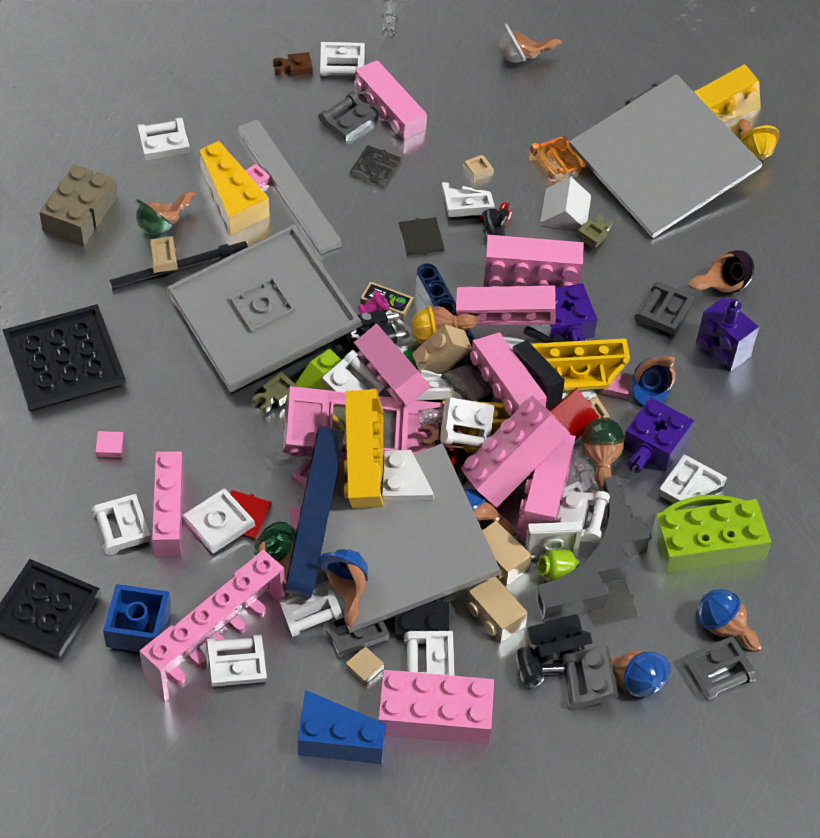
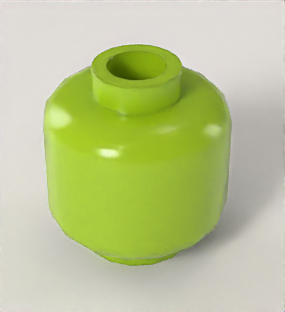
M548 549L538 562L539 574L543 576L546 582L559 579L580 566L574 554L570 550Z

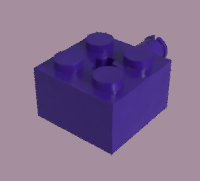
M580 283L555 288L556 324H540L543 333L549 337H554L557 333L567 342L585 341V339L595 338L598 319L584 284Z
M723 297L703 311L696 342L703 350H706L716 358L719 364L732 371L751 357L759 326L740 311L742 307L741 302L737 305V299L727 300Z
M650 397L625 431L623 449L633 454L626 463L627 467L632 471L636 465L634 473H640L646 462H649L666 472L689 440L694 420Z

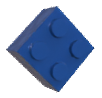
M116 584L103 629L106 647L140 652L142 648L166 630L171 612L170 593L168 591Z

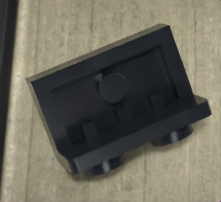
M443 597L395 615V635H404L409 631H449V602H443Z
M577 614L527 628L531 647L536 655L543 657L544 660L557 658L560 656L559 652L569 650L570 653L579 652L585 649L584 645L592 644L591 634L582 630L580 618Z

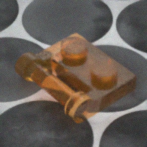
M565 136L542 144L537 142L529 148V152L539 160L552 183L586 172V164L571 149L569 141ZM548 153V155L550 156V158L553 160V162L555 163V165H556L558 168H555V167L553 166V164L550 162V160L548 159V157H547L545 154Z

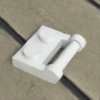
M321 42L320 76L327 77V74L355 75V70L364 66L365 43ZM327 64H357L358 66H327Z
M182 117L175 118V121L159 124L137 125L145 161L190 153V146ZM177 130V132L147 137L149 134Z
M354 350L349 352L321 380L330 391L368 390L347 370L351 365L374 387L373 389H377L378 395L386 390L377 379V376L358 359L359 355Z
M445 397L440 434L441 443L449 445L459 443L476 446L480 449L484 441L491 437L495 405ZM453 425L479 429V436L456 433L453 430Z
M564 491L556 523L581 522L582 535L580 541L599 542L602 534L600 530L605 506L609 504L610 495L603 491L596 493ZM589 505L595 506L590 528L586 530L584 525Z
M136 494L92 507L91 512L93 518L97 519L104 540L103 549L106 555H114L122 549L151 541ZM114 513L122 537L114 539L107 519L108 514Z
M329 581L314 586L311 598L294 595L279 600L292 637L299 635V631L335 618L338 620L343 618L342 611Z
M409 631L404 634V644L407 645V672L454 676L453 631ZM418 644H426V672H418Z
M261 634L243 639L215 641V638L206 639L211 687L266 682L267 675ZM253 649L254 653L217 656L219 651Z

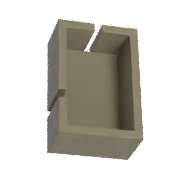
M74 164L39 212L42 230L84 246L93 234L94 227H98L118 198L115 179L100 173L93 175V171Z

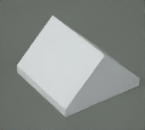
M572 177L547 188L540 226L578 231L588 221L591 195Z

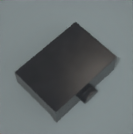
M528 340L514 345L512 350L546 395V408L550 410L562 400L565 379Z

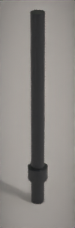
M246 241L229 246L228 244L220 245L218 249L177 260L178 269L154 273L152 267L110 279L109 283L111 289L214 259L221 258L223 260L247 248L248 245Z

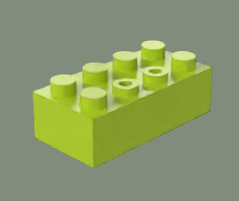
M700 495L681 500L669 506L663 512L656 513L652 529L665 574L766 559L772 543L757 499L742 500L724 495Z

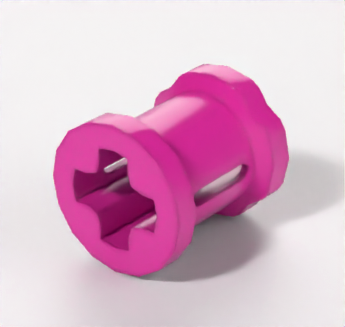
M375 291L373 297L364 305L360 304L358 306L361 314L388 310L390 308L388 301L378 291Z

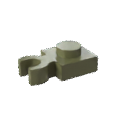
M599 214L595 222L589 219L577 231L575 237L595 249L607 237L613 221L610 220L608 223H604L601 221L603 214Z
M280 372L263 385L264 393H258L252 398L253 405L257 406L259 403L264 402L265 404L261 406V412L266 414L271 410L273 403L281 406L286 402L290 386H298Z

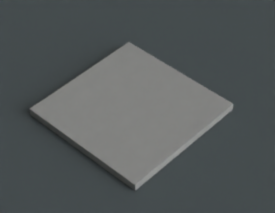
M677 74L569 141L571 149L652 238L762 168V162Z
M295 224L167 287L168 293L230 393L362 326L361 320Z
M443 443L413 454L433 491L434 500H383V507L352 508L349 499L344 497V484L348 483V480L337 483L334 486L321 555L329 552L335 553L340 549H352L361 554L368 566V580L366 581L365 590L359 598V615L352 627L347 626L349 633L501 574L500 568ZM303 497L297 499L300 509ZM333 589L344 617L345 600Z

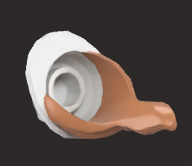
M506 23L505 26L508 31L502 36L499 49L503 57L510 62H527V59L535 58L544 51L553 50L562 42L557 38L547 39L538 43L534 42L521 33H512Z

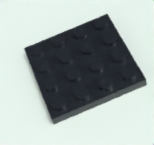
M98 304L2 329L28 410L126 383Z

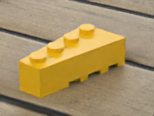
M745 64L694 91L722 122L761 109L759 80Z
M220 141L199 150L201 171L209 189L213 193L215 203L221 211V216L227 225L230 236L270 216L269 197Z
M377 389L345 391V426L347 436L344 437L345 451H347V459L344 460L345 475H348V483L344 484V497L349 499L352 508L383 507V409Z

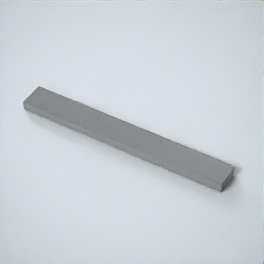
M257 119L238 126L239 135L262 169L271 176V182L320 254L341 247L342 240L259 120Z

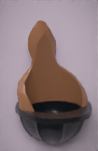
M743 250L730 251L714 260L705 275H697L688 283V286L696 290H705L713 287L720 292H740L750 283L754 276L755 266L753 259Z

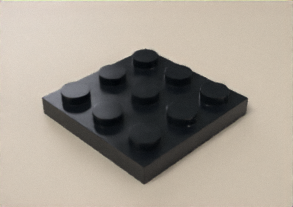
M29 559L0 602V632L60 658L100 596V588Z

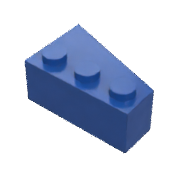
M305 690L298 735V755L382 764L386 724Z

